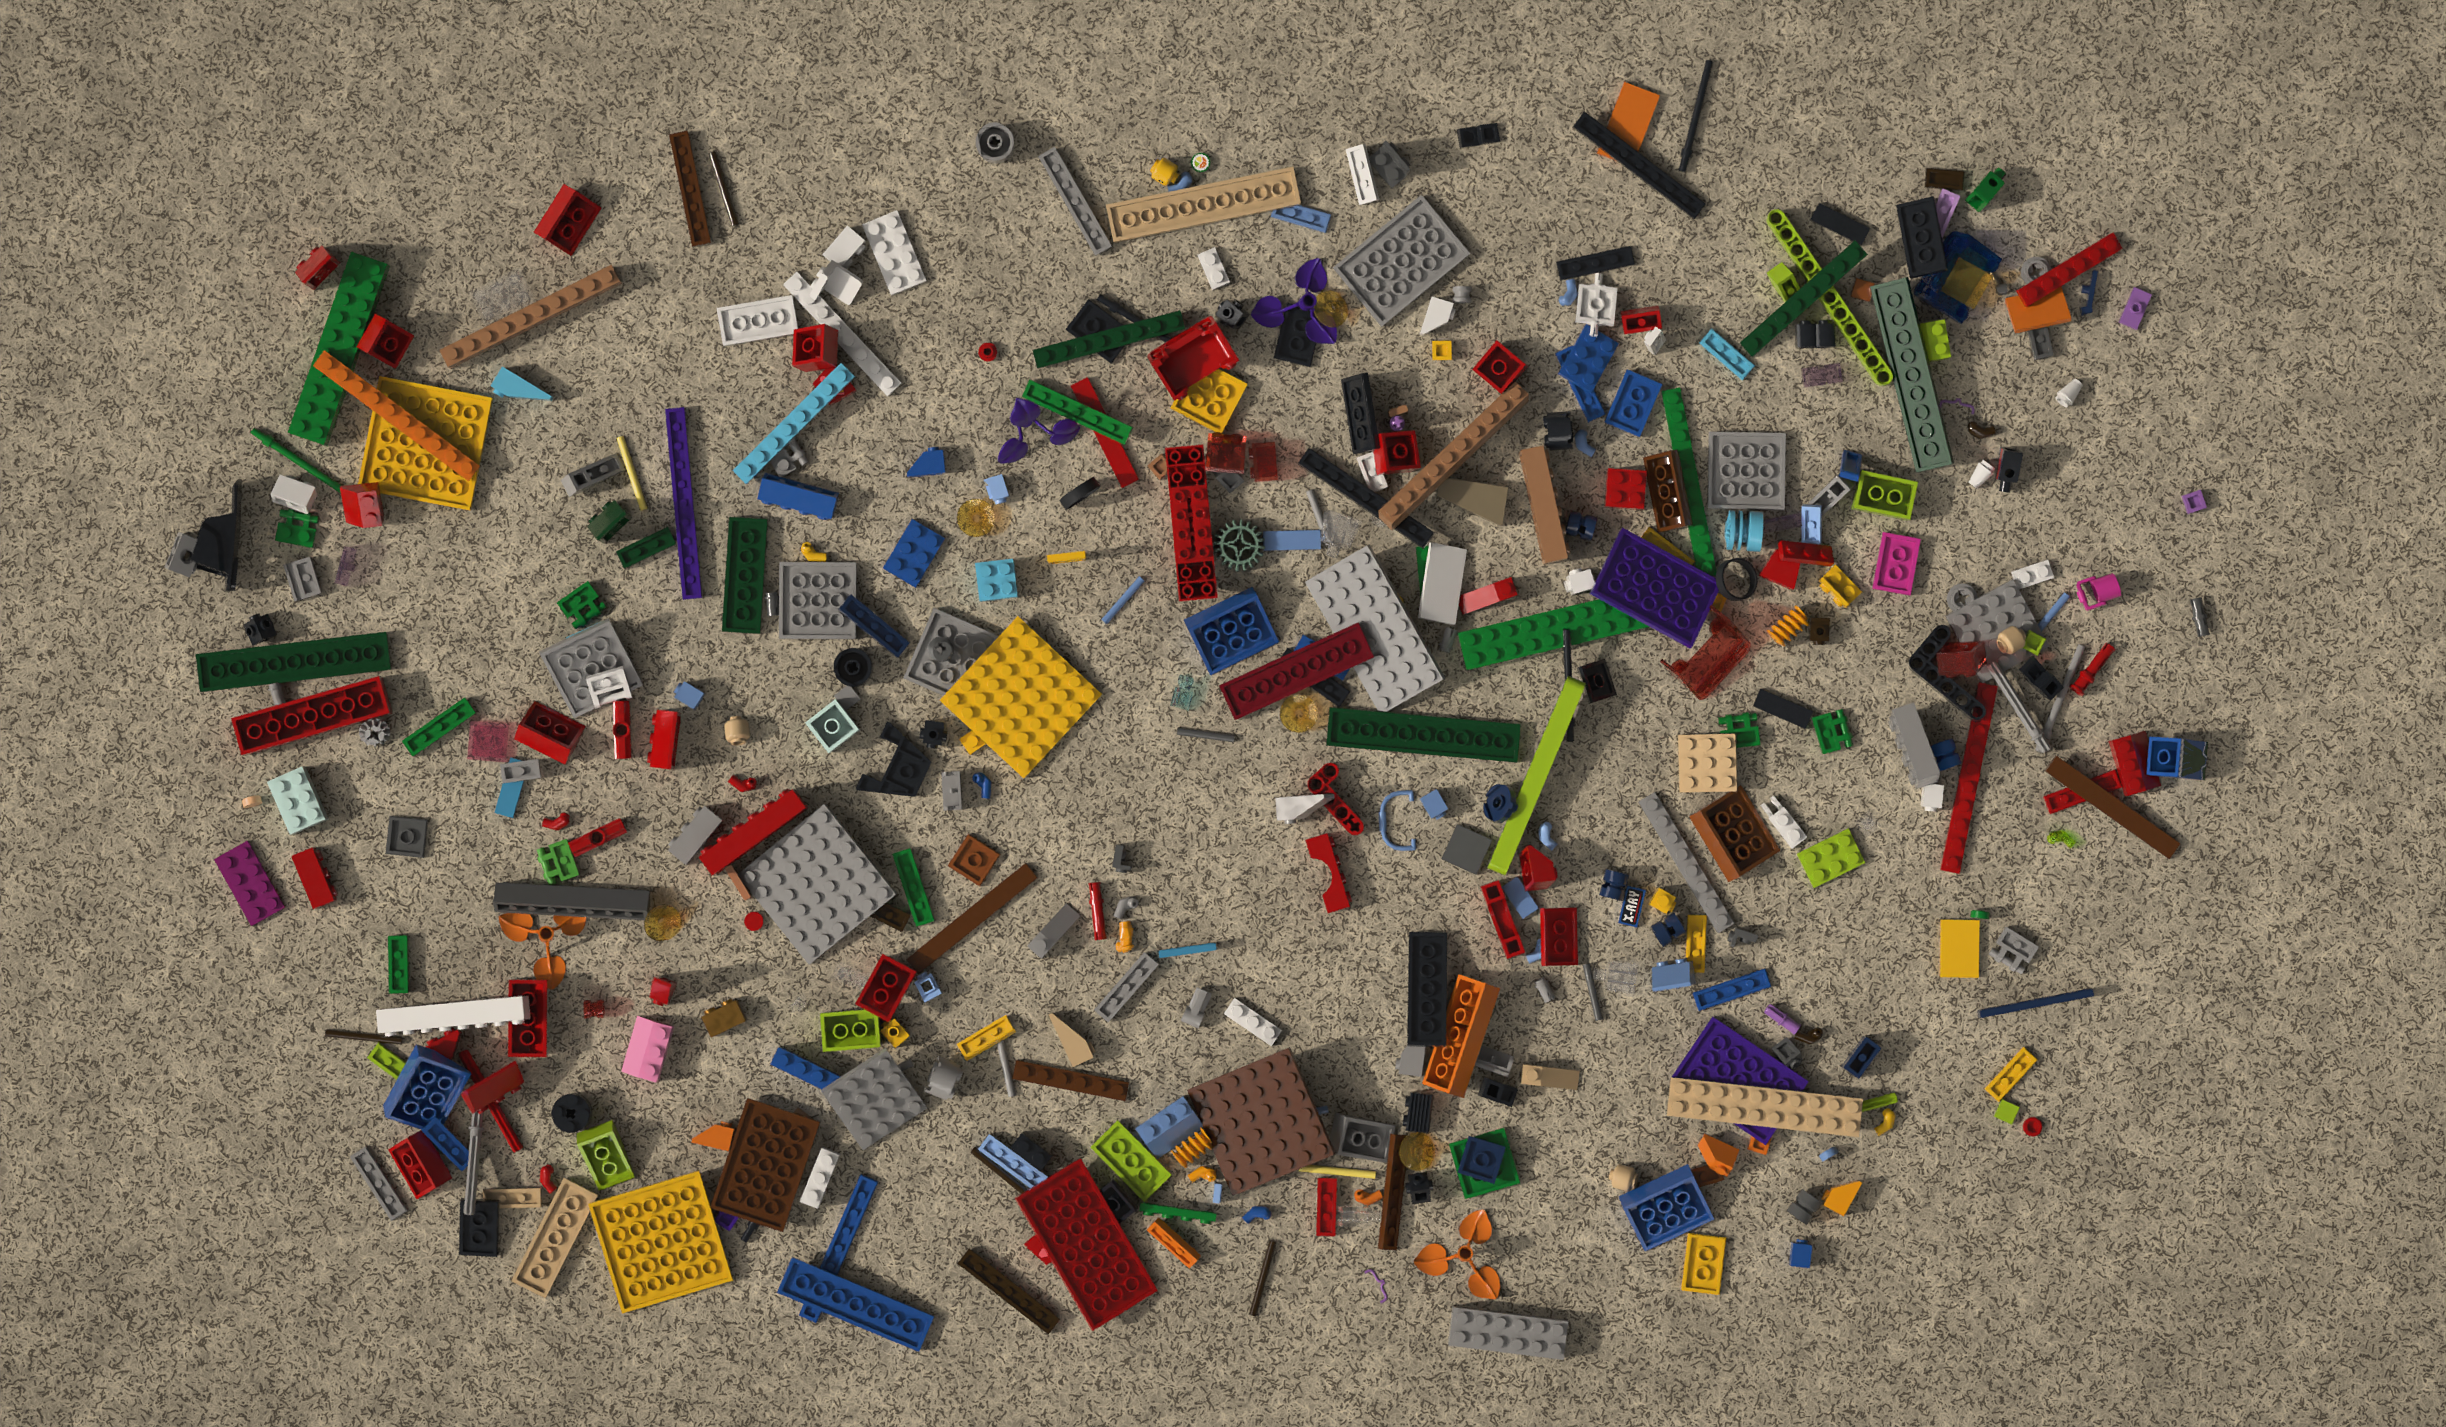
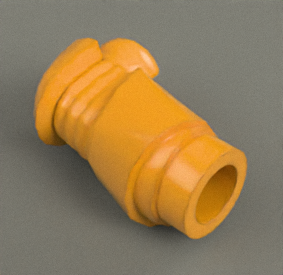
M1131 921L1119 923L1120 942L1116 943V950L1118 952L1127 953L1134 947L1132 945L1134 928H1132Z

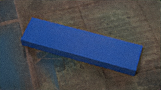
M1573 345L1555 353L1561 367ZM1568 381L1588 423L1605 415L1594 389L1592 393H1589Z
M1764 968L1693 992L1692 994L1698 1011L1772 986Z

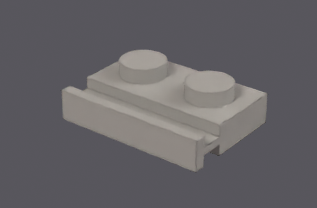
M311 557L283 565L295 602L322 594Z

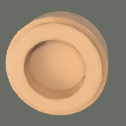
M259 795L250 796L243 799L242 804L244 808H251L262 804V799Z

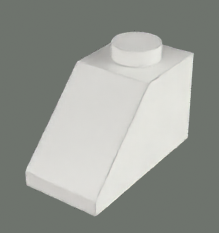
M1431 297L1420 335L1424 336L1447 324L1449 319L1453 320L1456 310L1452 308L1454 303Z

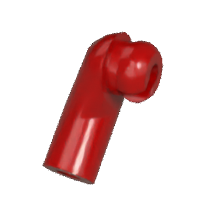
M733 774L728 780V783L740 792L752 791L757 786V781L753 777L740 780Z
M547 1164L540 1170L539 1181L547 1192L551 1194L557 1187L550 1180L554 1168L552 1165Z

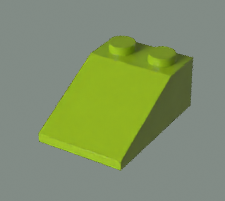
M1945 319L1921 323L1920 327L1929 362L1951 358Z
M613 1120L577 1133V1146L599 1191L635 1178Z

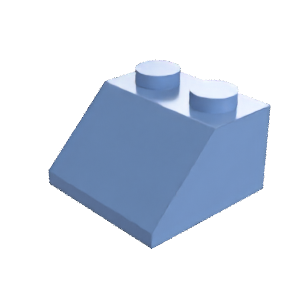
M1687 958L1676 959L1674 964H1668V961L1657 962V966L1652 967L1653 992L1696 984L1693 962L1687 961Z

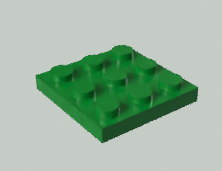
M1504 1127L1472 1136L1505 1146L1506 1148L1495 1184L1457 1173L1464 1198H1472L1519 1184L1520 1180ZM1468 1138L1448 1143L1457 1172Z

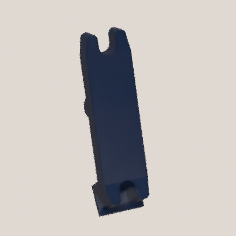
M2097 270L2092 271L2089 286L2082 284L2081 293L2088 294L2086 307L2080 308L2081 316L2093 312L2092 304L2098 275Z

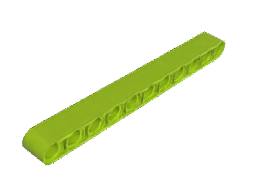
M1779 209L1772 210L1766 218L1768 226L1806 282L1810 281L1822 268L1784 212ZM1771 215H1779L1781 218L1780 223H1773ZM1783 230L1791 232L1790 239L1782 237ZM1793 246H1800L1802 254L1795 255L1792 251ZM1804 262H1810L1813 265V269L1806 271L1803 268ZM1832 286L1819 298V301L1873 381L1878 386L1888 385L1893 379L1891 370L1834 286ZM1831 293L1834 296V301L1828 303L1825 300V294ZM1837 309L1844 311L1845 317L1843 319L1836 317L1835 312ZM1847 325L1855 327V334L1850 335L1847 333ZM1858 341H1864L1866 343L1865 350H1859L1857 348ZM1868 357H1875L1877 365L1870 366L1868 364ZM1884 372L1887 374V382L1879 380V373Z
M1570 676L1567 677L1517 795L1518 809L1507 819L1491 857L1492 859L1488 864V869L1506 875L1586 685L1585 682Z

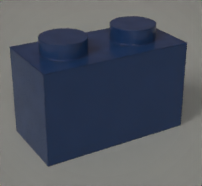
M1863 1036L1841 1067L1859 1079L1881 1050V1047L1866 1036Z

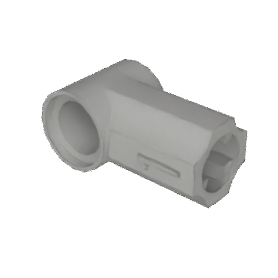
M1197 987L1181 1021L1199 1028L1212 993Z

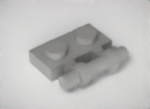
M796 436L786 445L791 446L795 453L793 456L790 457L784 447L770 461L779 477H784L795 471L797 468L793 462L799 460L802 466L808 463L805 457L806 453L799 447Z
M2005 927L1995 942L2001 946V949L1997 951L1992 948L1989 955L1994 957L1996 962H2002L2008 966L2012 972L2016 971L2022 974L2025 968L2019 965L2020 962L2024 960L2030 963L2039 947L2008 927ZM2007 950L2016 955L2014 960L2005 956Z

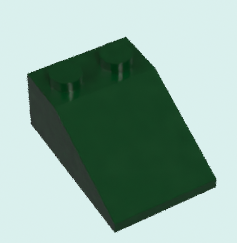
M616 500L613 502L608 501L602 507L604 511L599 515L595 514L588 521L590 523L587 526L598 541L604 544L632 519L631 515Z

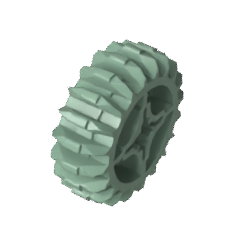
M1242 519L1240 520V525H1236V521L1232 520V527L1225 523L1227 530L1219 529L1223 533L1222 536L1219 534L1215 535L1216 538L1220 539V542L1214 541V545H1219V548L1214 549V552H1221L1217 559H1225L1221 563L1223 566L1229 562L1228 569L1231 570L1232 566L1236 565L1235 571H1239V566L1242 565L1243 571H1246V564L1253 568L1254 566L1251 561L1254 560L1256 563H1259V559L1256 556L1263 557L1264 554L1258 551L1259 549H1265V546L1259 545L1265 539H1258L1262 532H1254L1257 529L1256 525L1250 529V521L1247 522L1246 526H1243ZM1238 530L1237 538L1234 541H1224L1230 532ZM1244 530L1253 536L1255 544L1244 541ZM1239 536H1241L1242 544L1246 546L1244 549L1241 548L1242 550H1240L1238 555L1237 547L1229 544L1237 543ZM1223 547L1232 548L1235 551V560L1230 559L1226 555ZM1244 550H1255L1250 558L1241 561V555Z

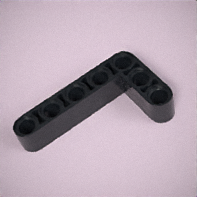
M1938 625L1910 657L1909 669L1974 722L1982 721L1986 714L1984 705L1931 663L1949 641L1951 635L1948 626ZM1939 630H1945L1947 637L1940 639L1936 633ZM1928 644L1935 647V651L1931 654L1924 651V647ZM1919 659L1923 665L1920 668H1914L1912 661ZM1934 671L1938 677L1936 680L1931 681L1927 678V673ZM1943 684H1951L1952 691L1945 693L1941 688ZM1965 696L1968 702L1965 705H1960L1957 703V697ZM1974 708H1980L1983 714L1980 717H1975L1971 711Z

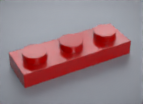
M1784 540L1778 543L1780 561L1832 566L1834 564L1832 546Z
M1318 1178L1316 1236L1336 1235L1337 1178Z

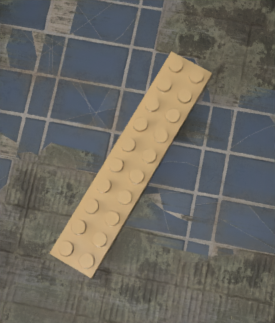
M1288 167L1107 204L1106 208L1113 243L1298 206L1301 205L1294 167Z
M1670 1077L1666 1116L1859 1137L1863 1099Z

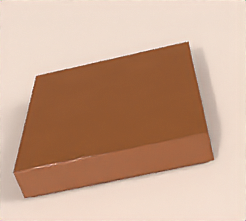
M968 834L948 864V867L980 887L1001 854Z

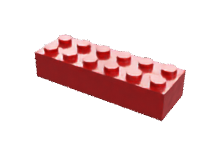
M795 789L784 790L779 794L780 798L777 801H769L763 806V811L760 813L755 811L748 816V822L745 824L740 822L732 828L733 832L730 835L723 834L716 840V845H708L700 851L702 855L699 856V859L712 876H716L727 866L734 863L808 809V806Z

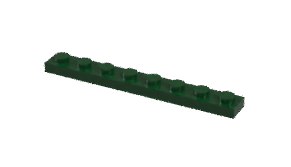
M1856 240L1853 241L1740 342L1743 348L1751 357L1756 355L1868 255Z
M1181 310L1032 351L1037 369L1185 330Z

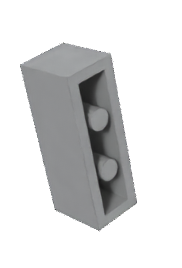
M707 806L699 807L694 812L693 816L695 818L691 823L687 821L681 828L682 834L678 838L675 836L668 844L670 846L668 851L685 865H688L724 821Z

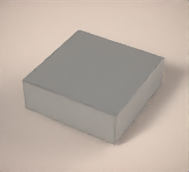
M850 686L844 687L834 695L845 711L861 700Z

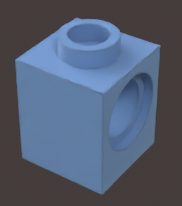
M686 681L683 684L679 683L674 691L676 693L674 698L696 710L705 695L704 692Z
M1437 789L1420 798L1431 819L1435 817L1438 820L1446 815L1445 811L1448 807Z

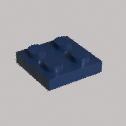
M1468 1136L1457 1173L1495 1184L1506 1147Z

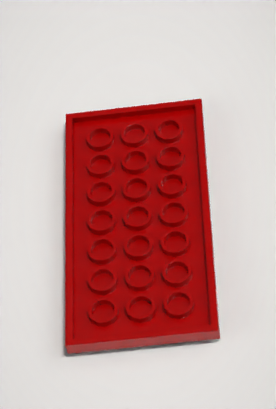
M1081 1158L1015 1197L1017 1204L1092 1331L1158 1291Z

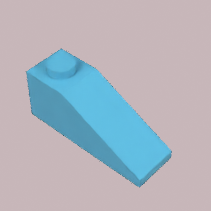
M503 366L491 384V387L494 388L493 392L502 398L506 395L510 398L553 400L552 396Z

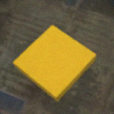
M1085 551L1047 555L1048 564L1087 560Z

